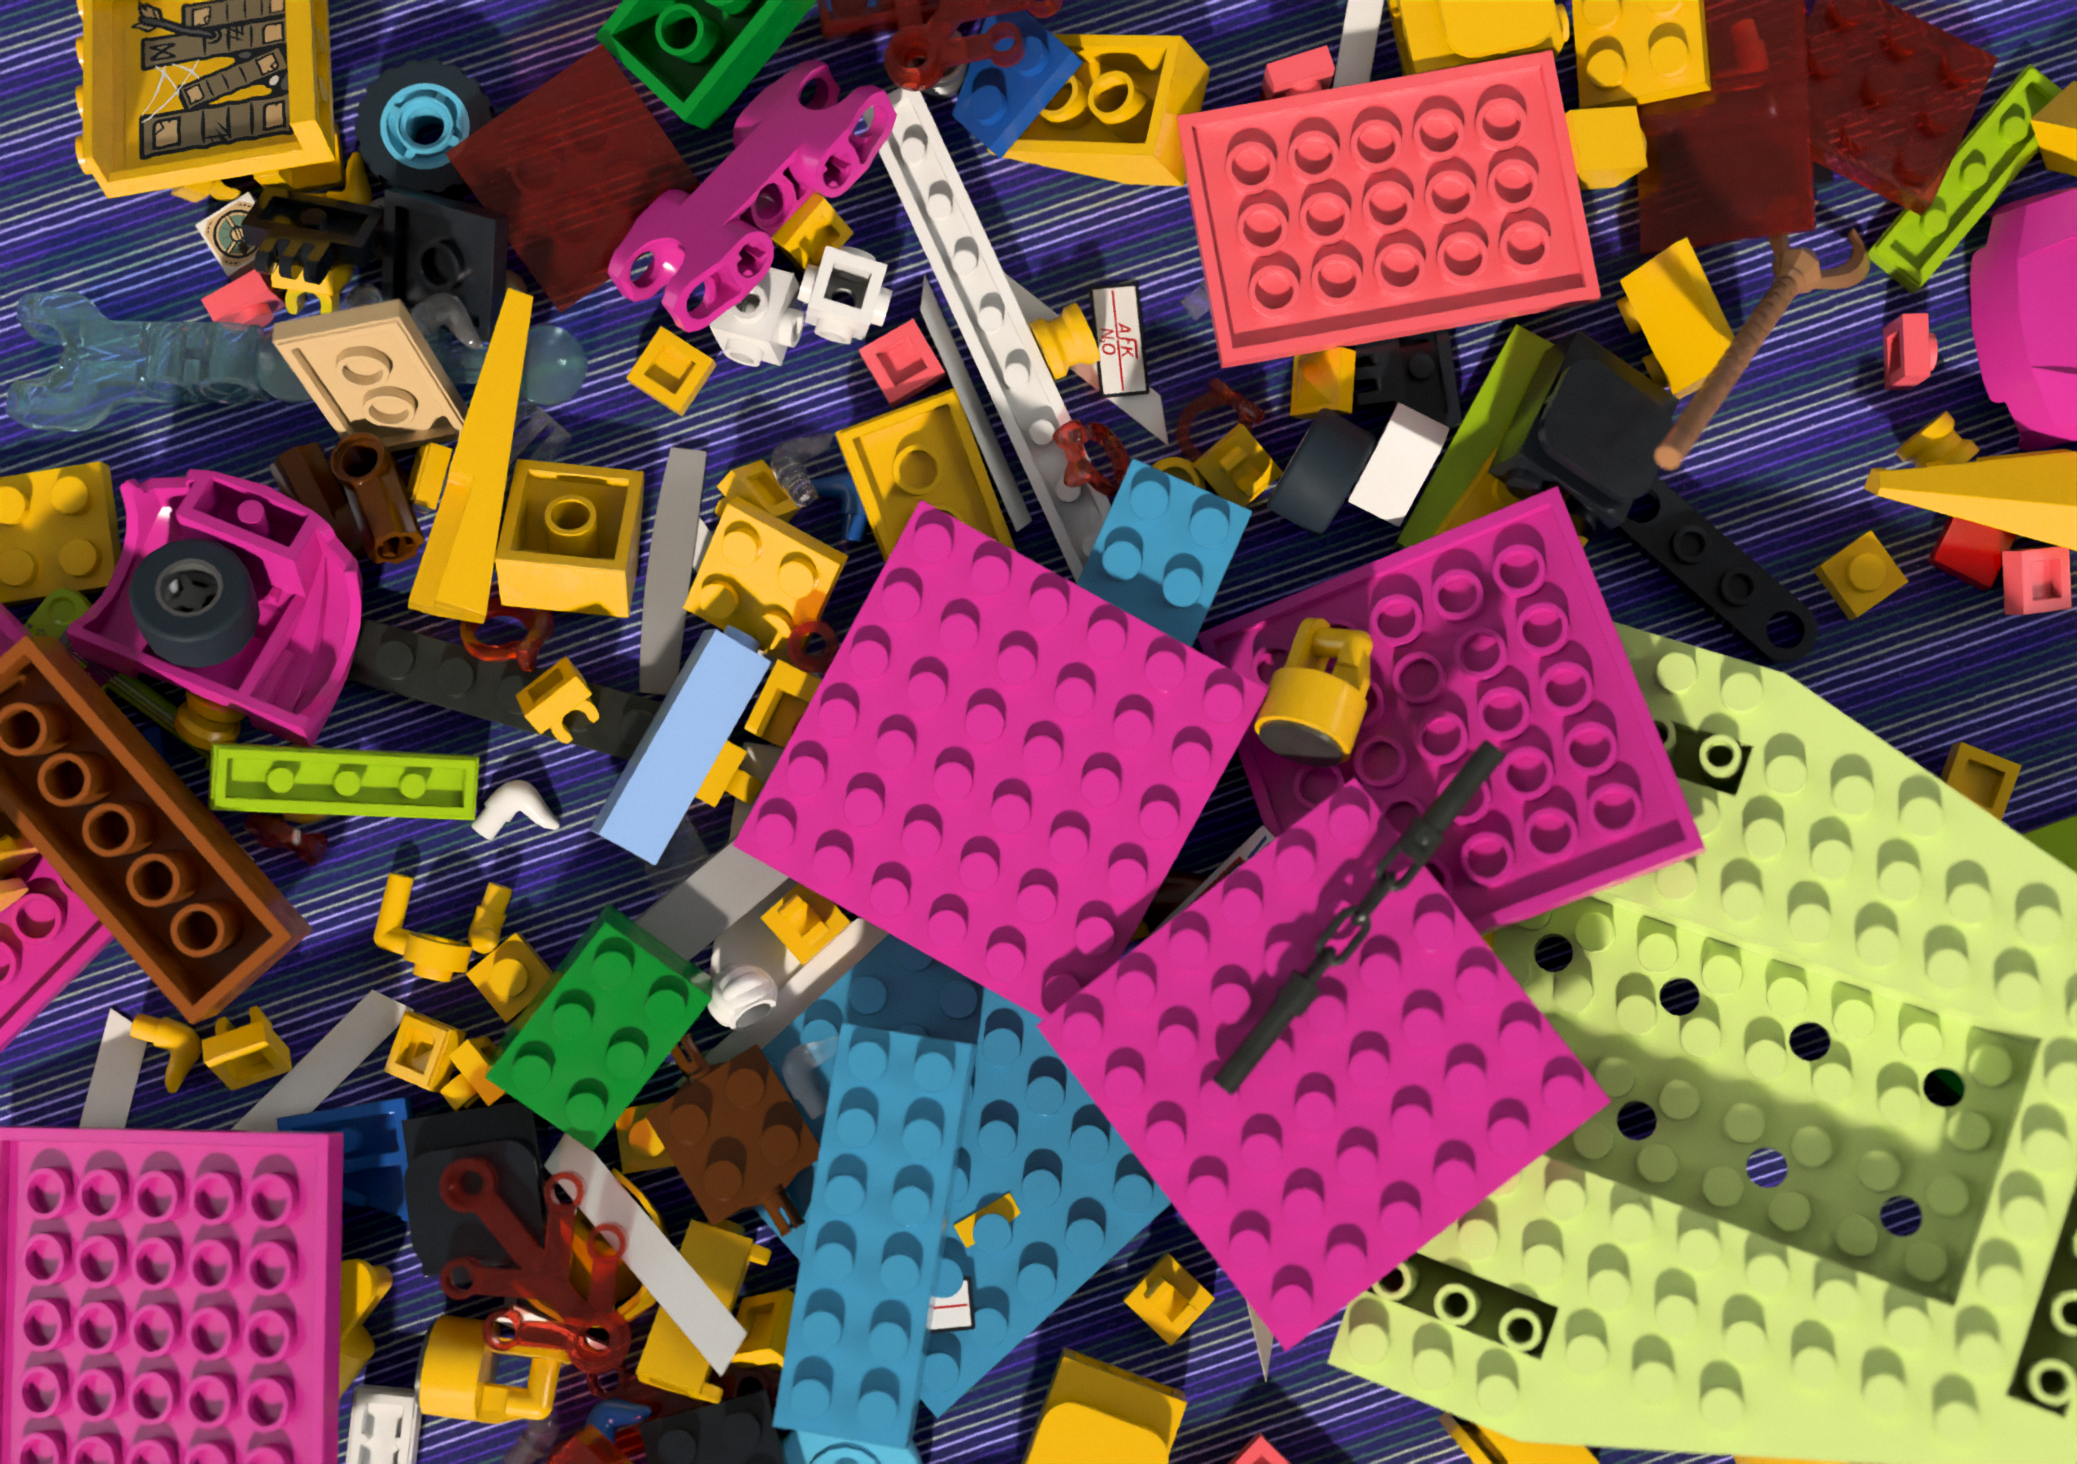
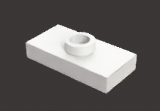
M359 1384L354 1387L346 1464H416L422 1412L415 1402V1389Z

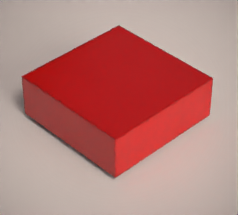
M1949 516L1926 563L1984 591L1992 587L2002 566V551L2010 550L2017 534Z

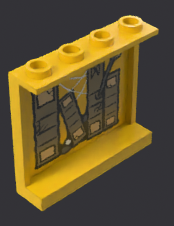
M76 0L80 16L83 20V35L76 37V52L83 69V85L76 86L75 97L80 116L83 120V135L76 136L75 150L82 171L86 175L93 174L108 199L336 160L328 0Z

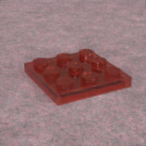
M1814 0L1752 130L1922 216L1932 205L1997 63L1998 57L1885 0Z
M603 43L445 153L484 208L509 214V243L560 313L610 279L607 272L614 251L627 236L636 219L660 195L672 189H679L692 194L700 186L696 177ZM644 252V253H642L641 255H639V256L635 259V261H636L637 259H639L641 256H643L644 254H646L647 252Z

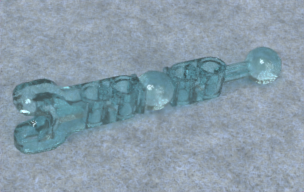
M71 291L34 292L25 294L19 299L16 320L29 335L39 342L61 345L64 349L58 365L48 374L42 377L14 381L9 387L5 412L12 419L27 428L50 431H86L104 421L115 408L125 403H248L254 400L268 402L270 394L279 400L293 404L313 401L308 391L272 342L273 329L266 334L259 324L248 326L230 322L115 321L103 316L100 309L91 300L78 292ZM416 324L453 384H477L489 346H451L452 335L446 330L432 325ZM547 324L529 328L519 394L531 402L551 406L567 402L581 390L588 365L586 352L578 339L562 328Z

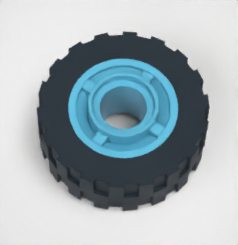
M415 59L405 61V65L395 69L392 66L382 72L384 76L377 82L372 81L366 89L367 95L363 101L360 100L356 111L359 118L358 123H355V136L360 143V146H358L359 151L376 180L384 186L385 190L401 185L464 202V198L472 193L476 195L484 188L483 183L488 177L492 178L497 168L495 165L497 156H501L502 149L499 134H501L499 121L481 85L473 77L471 79L467 77L463 69L453 64L451 67L443 65L440 60L428 59V62H417ZM429 124H438L444 127L442 136L436 142L427 145L414 142L417 132L422 127Z

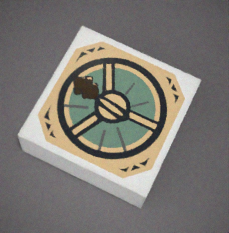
M249 192L195 225L224 272L232 281L255 269L254 259L259 249L257 246L245 244L241 228L242 221L257 201Z

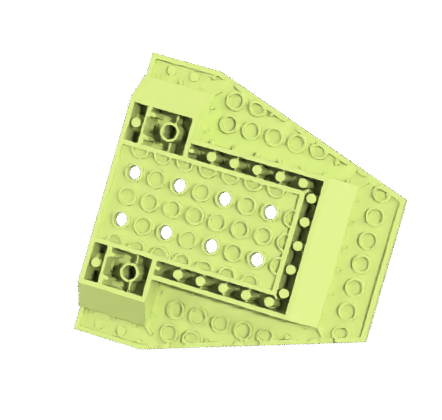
M1613 622L1707 852L1496 930L1493 953L1611 1102L1347 1305L1327 1363L1521 1442L1860 1464H2077V874L1786 673ZM1560 937L1571 944L1573 950L1572 960L1561 971H1546L1537 964L1536 950L1539 944L1547 938ZM1679 979L1691 982L1700 994L1699 1003L1695 1010L1683 1016L1667 1012L1660 1001L1663 988L1669 982ZM1802 1024H1815L1823 1028L1830 1039V1048L1826 1055L1814 1061H1807L1797 1057L1791 1050L1789 1043L1790 1035L1795 1028ZM1937 1069H1947L1957 1074L1964 1086L1962 1100L1955 1106L1947 1108L1938 1107L1931 1103L1923 1090L1924 1079L1927 1074ZM1636 1102L1644 1103L1651 1107L1657 1119L1656 1128L1653 1133L1646 1139L1638 1141L1625 1137L1618 1127V1116L1621 1110L1626 1105ZM1772 1149L1783 1156L1787 1163V1175L1783 1182L1771 1188L1760 1187L1752 1182L1748 1176L1746 1165L1749 1157L1755 1151ZM1902 1196L1912 1200L1918 1206L1921 1212V1224L1914 1234L1905 1237L1895 1236L1882 1225L1880 1212L1883 1204L1888 1199Z

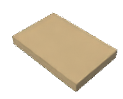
M400 299L274 323L272 342L341 440L353 433L367 432L377 436L389 452L421 447L430 442L436 444L459 439L468 407Z

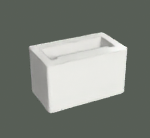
M1398 402L1362 470L1348 502L1400 527L1439 455L1450 428Z

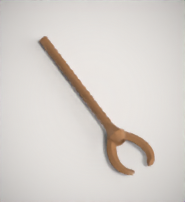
M1795 193L1782 194L1774 198L1770 203L1766 214V229L1775 260L1772 262L1773 284L1656 449L1655 459L1661 467L1671 470L1680 466L1795 296L1810 293L1813 289L1835 290L1848 288L1861 282L1869 273L1870 257L1868 249L1854 228L1847 235L1852 245L1851 257L1844 264L1836 268L1820 270V261L1814 250L1802 246L1790 247L1788 225L1793 212L1800 208L1813 209L1819 202L1818 200Z

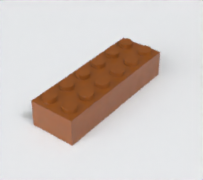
M25 635L0 657V808L191 1025L216 1016L314 929L56 637Z

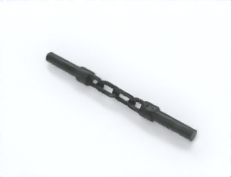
M1484 739L1421 819L1415 817L1378 863L1375 873L1377 880L1375 885L1358 906L1345 907L1334 917L1319 936L1315 945L1317 957L1303 973L1293 968L1288 974L1285 982L1277 988V992L1273 995L1275 1000L1212 1077L1216 1084L1233 1096L1295 1017L1300 1018L1304 1012H1307L1308 1007L1322 993V990L1316 984L1329 966L1343 965L1353 955L1371 930L1372 922L1370 915L1389 892H1397L1406 888L1444 842L1445 839L1442 837L1444 832L1506 757L1501 750ZM1401 852L1413 861V864L1401 879L1396 881V873L1394 871L1386 872V870ZM1350 917V924L1355 927L1361 925V928L1343 951L1336 956L1337 950L1334 946H1327L1326 948L1325 946L1344 921Z

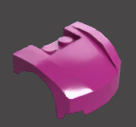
M2077 186L2030 196L1995 208L1990 212L1992 223L1987 244L1972 255L1970 270L1971 326L1982 380L1990 401L2006 403L2021 434L2018 446L2025 451H2034L2077 441Z
M197 469L188 470L186 477L150 478L141 484L136 479L124 482L120 486V491L126 509V534L121 556L103 594L83 616L73 621L66 631L77 655L136 679L139 672H142L248 715L252 726L302 747H313L341 693L356 651L361 625L363 579L358 561L336 537L329 523L313 510L267 485L215 471ZM188 538L216 541L234 551L249 571L260 610L255 635L241 652L221 664L200 668L174 665L155 654L142 636L132 614L129 588L134 571L147 555L169 542Z

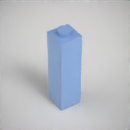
M730 625L726 626L723 633L717 629L703 631L591 826L590 830L656 866L771 664V661L756 653L761 645L760 642Z

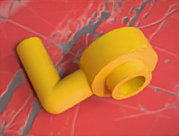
M389 872L373 936L375 944L383 950L403 955L404 960L415 963L413 974L419 977L451 982L453 972H467L472 947L469 944L402 928L414 877Z

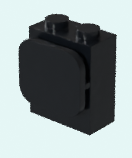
M1577 330L1545 351L1487 472L1506 484L1507 490L1521 500L1558 486L1577 535L1591 540L1623 524L1633 501L1649 491L1660 468L1655 459V451L1673 427L1671 418L1679 403V399Z
M518 1100L492 1106L484 1105L458 1111L453 1110L402 1120L408 1163L404 1176V1190L412 1245L416 1255L422 1262L423 1277L444 1274L445 1285H454L485 1278L484 1267L508 1264L511 1275L548 1268L547 1257L554 1256L562 1251L561 1214L556 1180L544 1166L552 1154L547 1120Z

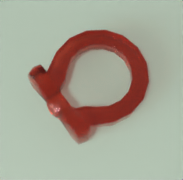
M1217 377L1208 382L1207 389L1209 393L1193 400L1183 410L1177 423L1178 445L1181 453L1192 463L1203 455L1193 446L1189 436L1192 420L1201 411L1218 407L1225 403L1239 413L1238 424L1244 425L1251 434L1253 424H1260L1265 417V412L1260 407L1246 400L1241 393L1234 391Z
M1075 419L1060 426L1053 433L1052 437L1054 442L1065 451V457L1068 461L1064 470V484L1067 487L1074 488L1087 482L1096 491L1106 496L1117 495L1131 463L1128 453L1119 438L1101 423L1090 422L1083 426L1080 420ZM1088 440L1099 443L1110 457L1114 468L1113 480L1103 477L1086 458L1083 444Z
M500 597L488 600L485 621L497 616L514 617L529 630L524 639L499 646L486 645L474 637L477 628L481 625L480 623L461 621L459 630L463 645L473 657L484 661H505L517 658L520 669L525 672H532L534 670L539 649L554 632V622L550 610L538 609L534 612L531 608L501 605Z
M250 813L244 825V829L258 837L257 842L260 846L267 848L284 847L296 852L299 858L310 866L317 865L326 850L328 839L324 833L306 834L287 825V822L279 815L267 817Z

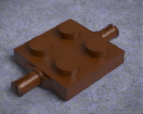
M691 1033L684 1035L680 1041L692 1061L689 1062L678 1043L670 1053L687 1080L683 1082L672 1097L646 1112V1118L712 1226H716L742 1208L763 1204L781 1233L780 1236H786L792 1232V1229L781 1213V1207L795 1229L806 1223V1221L799 1214L785 1189L789 1187L799 1172L818 1161L820 1144L757 1043L728 1062L709 1066L694 1042Z

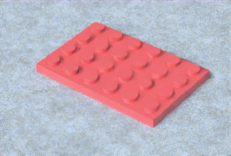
M1552 50L1177 116L1183 167L1221 369L1325 351L1336 347H1348L1596 303L1601 297Z

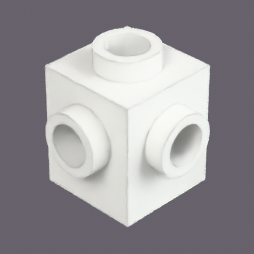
M826 245L820 267L807 264L797 300L808 303L804 322L815 325L814 332L817 335L833 342L850 344L852 337L864 341L870 323L883 326L893 290L881 287L887 264L875 261L876 258L873 255L857 248L841 246L839 249ZM837 293H847L853 298L855 306L852 307L831 300V298Z
M770 267L765 277L742 301L709 324L721 349L724 351L723 353L728 358L740 364L753 367L759 366L761 361L778 366L782 365L787 348H794L797 345L804 325V312L801 310L803 302L797 300L800 286L794 273Z

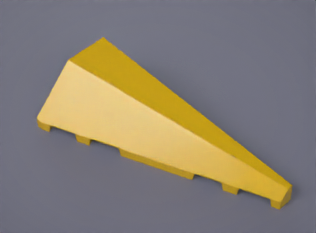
M510 288L507 289L449 467L448 480L408 600V609L422 614L484 624L534 296Z
M2056 449L1977 457L1976 462L1946 464L1937 461L1923 463V467L1888 470L1882 467L1871 468L1864 486L1865 490L1877 496L2077 551V451Z

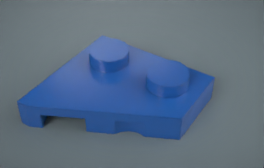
M992 0L952 116L1001 159L1083 62L1073 51L1013 0Z
M411 1096L276 1118L278 1131L343 1132L342 1201L363 1208L366 1206L401 1216V1220L409 1222L404 1190V1176L408 1163L402 1120L414 1117Z

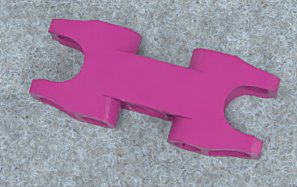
M816 59L797 64L780 79L766 87L742 111L736 120L733 129V142L736 149L692 194L679 189L664 192L636 219L627 236L614 251L607 272L622 296L633 302L647 300L666 285L661 303L672 316L675 325L688 333L707 327L728 309L742 301L769 271L774 259V246L771 237L814 192L830 198L840 196L870 167L874 157L890 136L897 117L885 90L874 85L860 86L837 104L840 87L832 77L828 64ZM815 78L817 84L815 95L809 104L804 107L800 104L802 90L810 80ZM873 105L874 119L871 126L865 133L856 136L853 130L865 111ZM644 252H652L654 258L650 265L637 280L632 281L630 272L635 259ZM704 282L705 294L702 302L693 311L688 312L686 307L690 293L700 283Z

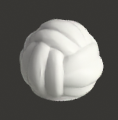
M736 963L727 964L712 979V1000L707 1005L709 1012L721 1025L730 1027L733 1031L746 1030L762 1022L773 1012L778 996L777 985L763 968L752 966L748 963L738 965Z

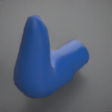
M850 472L806 481L804 488L812 495L823 498L842 499L840 514L843 515L840 539L865 543L868 520Z
M615 1398L604 1399L596 1404L589 1413L583 1438V1445L585 1446L584 1464H610L611 1450L615 1446L617 1429L622 1425H631L644 1421L652 1414L651 1406Z

